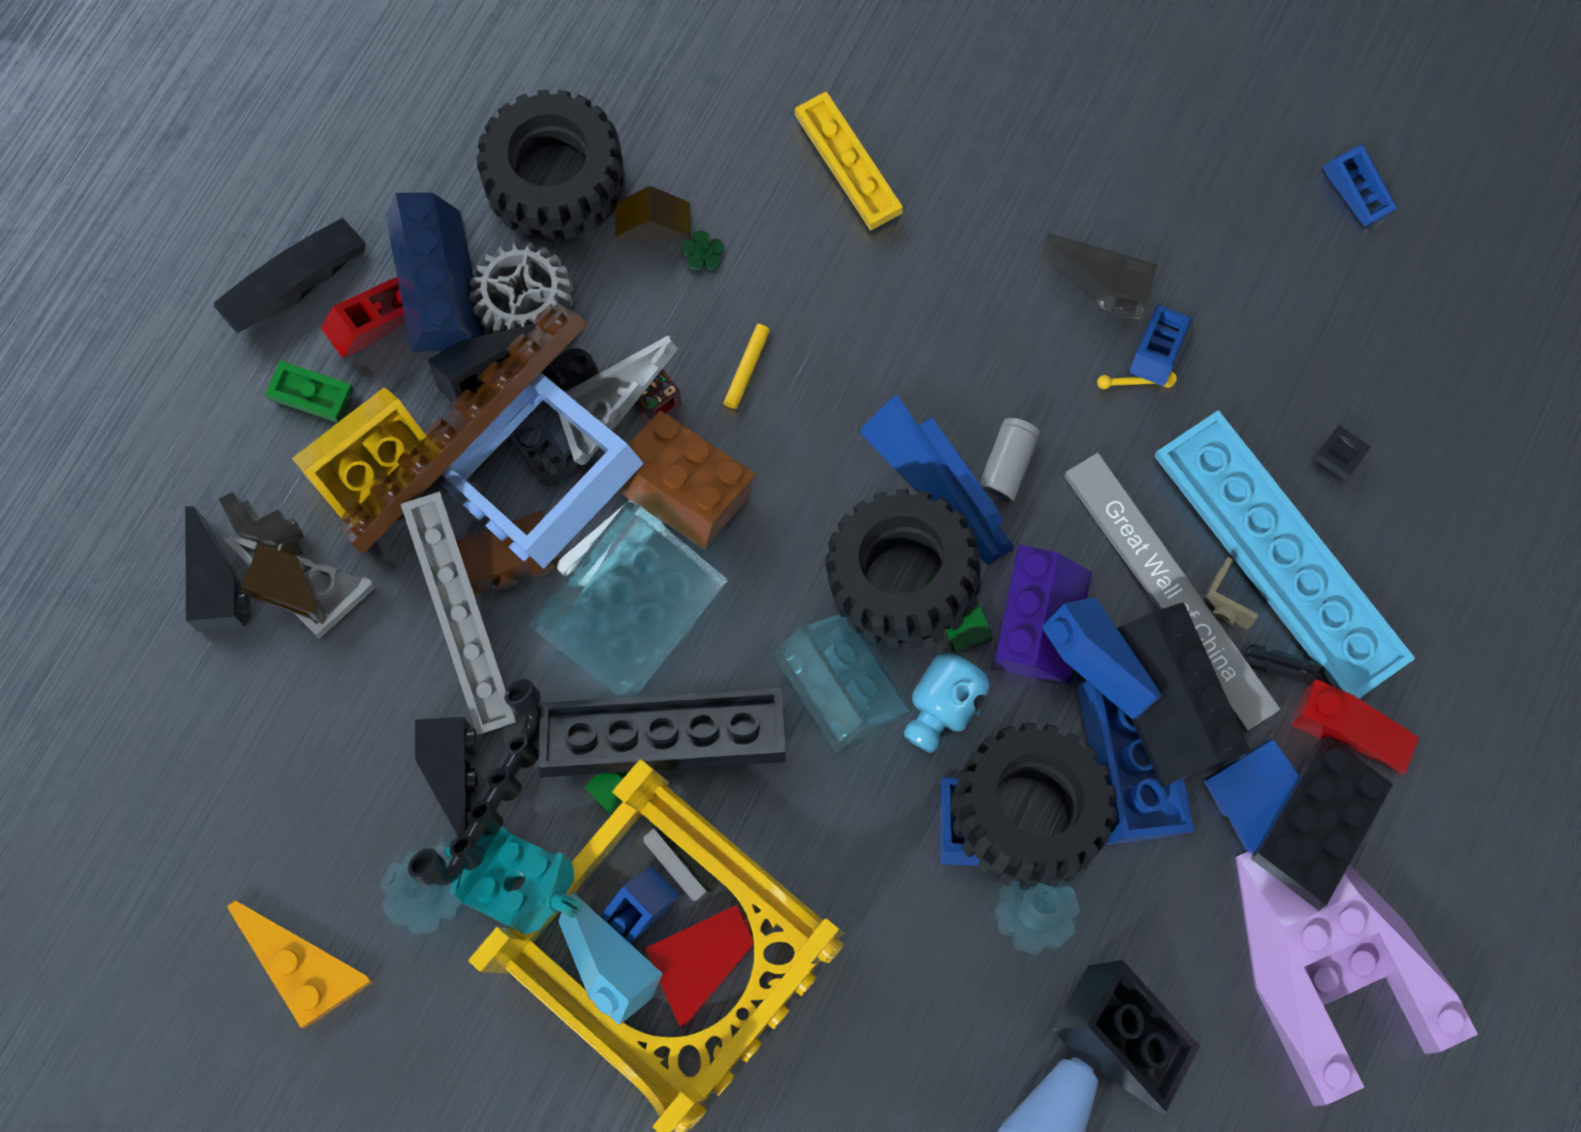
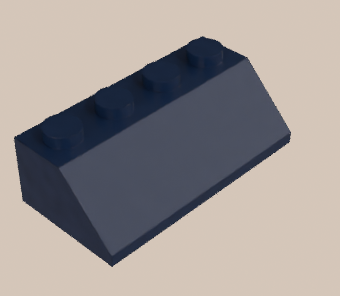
M433 192L395 193L386 213V221L411 352L443 351L459 341L484 336V327L481 323L482 318H478L475 315L473 308L476 304L470 300V293L474 291L470 283L471 278L474 277L461 212Z

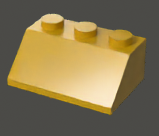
M384 387L295 455L292 460L342 519L343 514L351 505L356 502L361 504L371 494L370 487L381 475H389L399 465L397 463L398 458L410 446L417 447L427 436L401 401Z

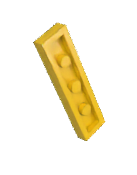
M827 91L795 107L797 120L869 230L871 231L901 215L903 206Z

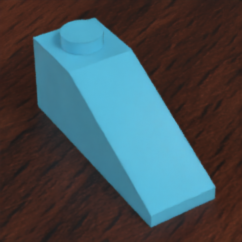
M572 892L568 896L579 900L582 903V909L579 912L572 908L578 914L575 918H570L561 912L558 920L589 998L595 1002V1005L602 1013L609 1015L620 1025L653 998L663 973Z

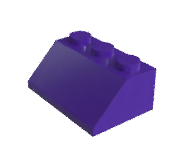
M1019 544L1013 561L991 669L1069 686L1073 668L1061 658L1042 629V626L1064 603L1087 599L1092 572L1060 553Z

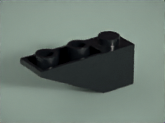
M464 717L415 720V760L457 836H463L471 823L469 819L471 793H477L478 790L476 768H471V753L477 752L476 729L470 728V724Z

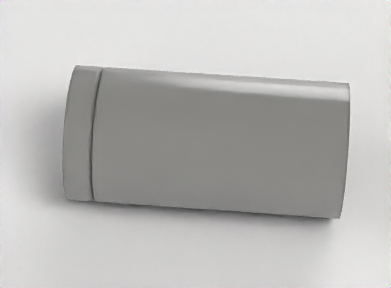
M1006 418L1002 423L979 482L991 501L1005 505L1014 503L1040 435L1039 429L1027 421L1017 418Z

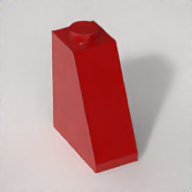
M737 905L645 948L651 963L663 973L660 983L681 1029L692 1023L754 949L753 932L746 913L741 915Z

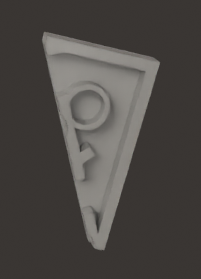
M668 335L565 393L613 431L679 349L677 343ZM559 414L574 461L580 465L586 464L598 450L599 446Z
M230 535L225 542L250 566L259 544L245 538H233ZM296 556L308 571L326 618L324 623L320 624L302 616H296L320 639L371 593L376 586L368 578L352 576L340 572L337 568L313 563L310 559Z

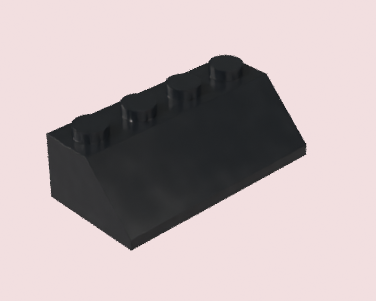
M1184 602L1151 612L1117 628L1162 694L1140 717L1132 719L1161 788L1224 765L1251 751Z

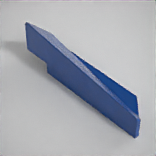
M897 394L861 428V435L917 493L919 490L929 492L932 495V500L935 502L938 498L942 497L952 503L953 512L956 510L962 512L967 518L968 527L972 528L975 533L979 557L986 564L993 563L1014 549L1013 543L999 526L1003 522L999 510L932 417L918 426Z

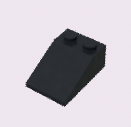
M1123 960L1088 965L1052 1028L1057 1036L1080 1060L1159 1113H1166L1200 1047Z

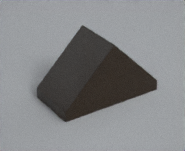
M648 186L615 203L616 241L690 239V202L655 187Z

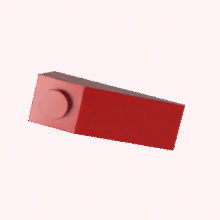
M397 277L342 301L331 308L321 329L342 359L374 344L406 323Z
M1317 679L1304 689L1290 723V726L1320 739L1328 735L1348 751L1402 775L1407 771L1419 739L1418 736L1356 696Z

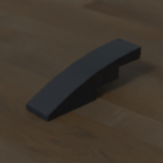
M341 218L312 233L256 269L214 302V307L233 330L239 333L300 302L301 292L331 278L334 267L363 254L366 243L346 220Z

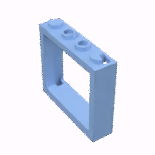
M540 373L441 474L445 480L440 485L456 500L462 495L465 496L467 500L462 505L479 521L484 516L489 518L490 521L485 526L502 542L507 537L512 539L513 542L509 548L525 562L530 556L544 569L644 463L626 442ZM544 400L606 453L540 523L526 535L466 480Z

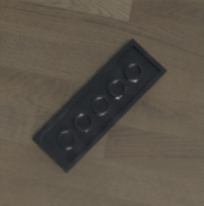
M782 688L540 703L538 762L540 778L629 772L640 759L654 770L786 762Z

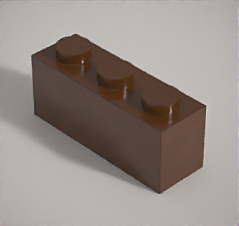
M542 510L511 522L524 534L528 535L545 516ZM489 529L456 540L476 599L480 597L479 593L493 588L496 591L511 588L517 584L518 579L530 575L533 577L548 575L555 570V566L560 560L559 554H557L544 569L530 556L524 562L509 548L513 542L512 539L507 537L502 542Z

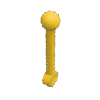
M1170 372L1166 384L1162 386L1165 388L1174 386L1177 380L1174 372ZM1104 374L1097 379L1098 387L1103 390L1114 385L1156 384L1141 377L1111 378Z

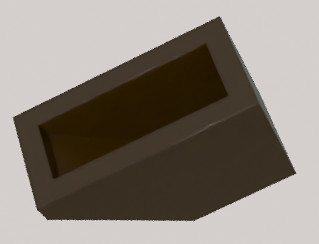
M260 543L240 588L250 598L323 624L326 618L306 567L296 557L298 552L279 543H275L273 548Z

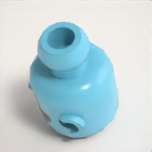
M943 652L935 656L912 693L913 704L920 711V714L916 720L907 724L904 737L920 749L932 753L939 748L941 734L945 728L956 732L964 731L973 716L980 714L981 703L990 688L987 675L977 666L954 653Z

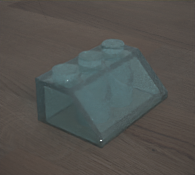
M841 615L800 627L772 652L780 665L781 671L791 682L800 696L804 707L810 712L823 732L824 738L832 746L836 754L861 744L912 711L862 633H856L848 626L847 619L841 617Z

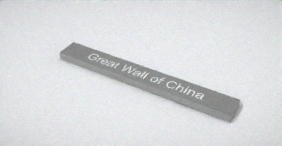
M1097 452L1066 471L1064 477L1156 608L1160 610L1178 603H1185L1238 724L1244 733H1247L1278 713L1281 709L1099 453Z

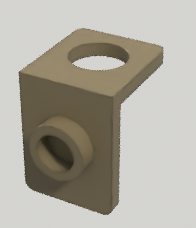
M1227 557L1214 577L1203 601L1213 611V615L1218 620L1230 625L1236 623L1245 629H1249L1256 621L1258 614L1216 592L1233 561L1232 558Z

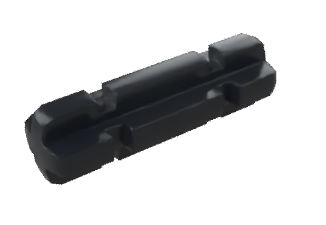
M1250 644L1245 652L1244 658L1251 668L1259 670L1260 667H1264L1265 672L1293 680L1302 678L1301 681L1311 684L1315 679L1321 681L1323 678L1324 667L1316 661L1308 660V662H1303L1302 657L1273 649L1271 652H1267L1266 647Z

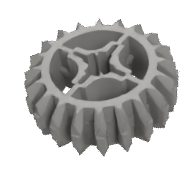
M515 241L512 245V251L506 252L503 247L499 246V256L495 258L486 254L485 261L488 266L477 265L476 273L478 277L471 278L470 285L474 291L470 293V300L476 304L473 311L478 318H482L481 323L486 330L493 328L494 333L535 324L536 317L546 307H554L556 304L570 307L573 302L571 295H569L573 291V285L568 280V269L565 266H561L560 258L557 255L549 257V251L545 246L535 252V247L531 242L527 244L525 250H520L519 244ZM532 272L544 276L551 283V288L543 287L542 283L534 281ZM523 290L524 294L520 295L519 291ZM492 297L500 298L501 302L508 303L511 314L498 309L492 303Z

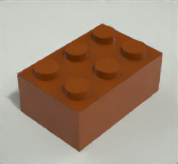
M659 411L628 444L644 464L617 492L704 550L749 498L756 473L662 411Z

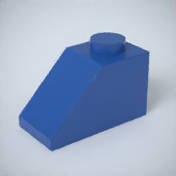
M650 866L620 889L600 917L634 947L664 916L680 894Z

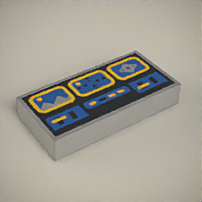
M653 828L643 837V842L692 901L703 902L713 893L661 830Z

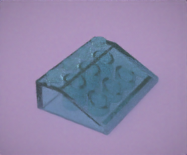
M627 501L530 621L528 626L619 698L636 697L728 579L641 506Z

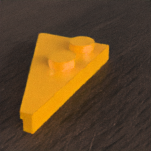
M235 900L227 906L301 1028H307L373 983L369 976Z

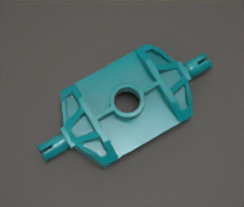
M503 826L493 835L482 836L478 846L485 855L483 862L473 870L464 869L458 879L452 883L450 893L460 902L522 934L539 931L552 913L556 914L560 911L570 918H575L578 914L572 908L579 912L582 909V903L579 900L566 895L574 881L573 864L561 852L555 855L510 834ZM454 840L449 841L447 844L451 846ZM445 846L444 854L446 857L451 858L450 848ZM525 878L522 887L512 891L515 883Z

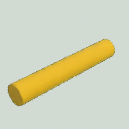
M756 324L723 402L728 408L737 409L770 332V329L765 325Z

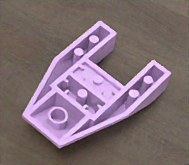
M1249 852L1235 857L1255 989L1313 1106L1328 1105L1364 1088L1324 1005L1386 977L1424 1054L1441 1052L1478 1035L1457 993L1409 926L1350 864L1327 906L1318 911L1251 860L1252 854Z

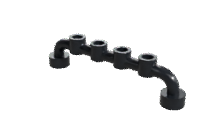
M521 679L516 681L505 693L504 700L514 713L519 715L525 714V724L521 733L514 736L508 742L506 750L509 755L502 767L494 770L489 776L488 785L490 789L484 800L475 804L470 810L469 819L471 823L465 834L455 839L451 844L450 854L452 857L446 866L445 860L432 848H426L417 852L410 860L408 873L419 885H449L458 879L464 869L473 870L483 862L485 855L478 846L483 834L493 835L502 827L503 817L496 810L502 800L511 801L520 794L522 785L515 778L519 768L531 767L539 759V750L533 743L540 730V707L538 703L541 694L530 680Z

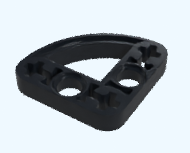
M572 348L558 355L541 373L566 392L599 374V371L587 351L580 348ZM576 361L579 365L583 364L584 371L580 374L575 370L571 371L570 363ZM560 370L561 376L564 375L566 382L564 385H561L555 371ZM543 400L509 437L536 479L542 485L555 487L570 479L584 465L574 461L571 450L564 455L544 425L538 413L550 407V405ZM529 428H535L542 433L540 441L532 446H527L520 441L521 434ZM545 451L551 463L557 464L558 472L552 475L549 471L543 472L545 466L539 454Z

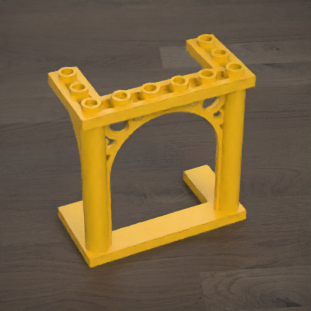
M640 759L612 791L623 801L621 805L571 862L573 864L574 881L566 895L568 896L572 892L575 894L637 820L644 815L725 885L738 899L747 914L754 938V964L747 988L735 1007L716 1024L688 1036H654L636 1030L624 1022L618 1025L609 1015L602 1013L597 1008L595 1002L589 998L586 989L534 943L560 911L556 914L552 913L541 929L532 933L522 934L515 929L496 927L470 957L468 962L480 972H509L634 1084L655 1108L659 1119L652 1127L657 1132H688L689 1129L692 1130L707 1112V1109L702 1104L710 1094L714 1092L720 1096L733 1081L735 1076L730 1070L740 1058L747 1063L763 1043L758 1037L769 1025L774 1030L786 1017L790 1009L785 1004L796 992L802 997L815 982L817 976L812 971L821 961L829 964L845 944L839 939L844 932L827 918L821 919L667 786L670 782ZM753 904L756 905L761 910V912L756 913L753 908ZM768 919L772 928H775L776 924H778L784 931L773 932L765 936L761 931L764 920ZM786 942L793 947L795 955L790 962L784 965H774L765 959V949L772 943ZM767 971L774 974H785L782 979L776 978L768 983V985H771L769 989H764L760 985V978ZM751 1000H763V1002L756 1009ZM743 1007L748 1010L749 1015L746 1020H740L737 1017L738 1009ZM731 1024L739 1028L738 1032L734 1036L732 1034ZM712 1036H718L722 1040V1047L716 1045L713 1052L714 1061L711 1063L706 1043ZM638 1041L647 1043L646 1049ZM686 1045L694 1046L700 1054V1070L694 1077L686 1076L680 1069L679 1055ZM661 1046H666L671 1050L668 1057L669 1069L661 1063L665 1058L655 1054V1051Z

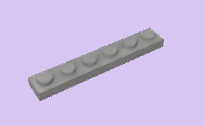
M437 492L402 503L401 507L477 735L515 723L514 712L504 700L506 688L441 493Z

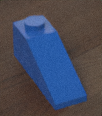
M1096 597L1064 603L1042 626V629L1061 658L1130 718L1136 719L1140 717L1162 696Z

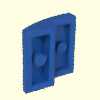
M1269 739L1203 780L1220 813L1229 818L1245 851L1253 855L1299 775L1273 739Z

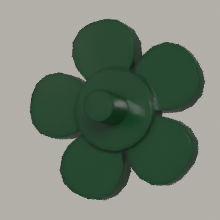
M703 230L694 233L693 241L686 239L681 245L682 254L689 257L687 261L688 267L695 271L702 269L703 264L708 270L717 269L721 263L717 255H720L724 249V245L719 239H712L708 243L709 235Z

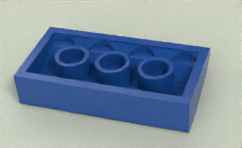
M1088 681L1078 686L1088 745L1099 754L1095 759L1099 766L1105 764L1111 774L1107 781V786L1113 785L1116 788L1117 800L1112 807H1115L1117 810L1115 824L1110 829L1112 834L1107 844L1144 841L1195 832L1184 779L1161 788L1132 719Z

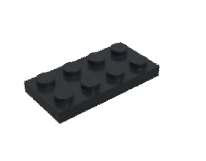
M1326 735L1316 745L1253 853L1251 860L1319 911L1327 906L1393 784L1330 736Z

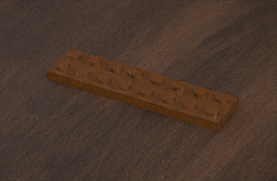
M556 304L554 307L548 306L541 311L534 321L536 325L527 335L520 334L510 343L507 348L510 353L499 363L496 361L491 363L481 373L480 379L482 381L472 391L469 389L465 390L455 399L452 405L454 409L444 419L441 417L436 419L425 431L427 437L417 447L410 446L401 454L397 461L399 465L389 475H381L370 487L371 494L361 504L356 502L346 510L342 516L343 522L339 526L356 549L364 554L403 514L401 504L418 499L588 325L577 313L559 304Z

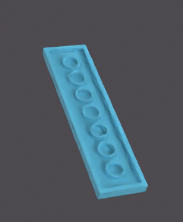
M1219 410L1156 452L1154 456L1311 659L1324 667V675L1333 687L1360 699L1415 659Z

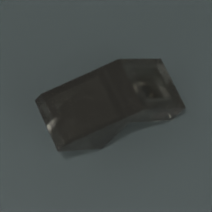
M233 492L219 498L235 532L241 538L272 548L275 543H279L297 551V556L305 553L299 542L305 536L294 517L287 520L281 511L277 509L259 519L251 503L248 500L241 502Z

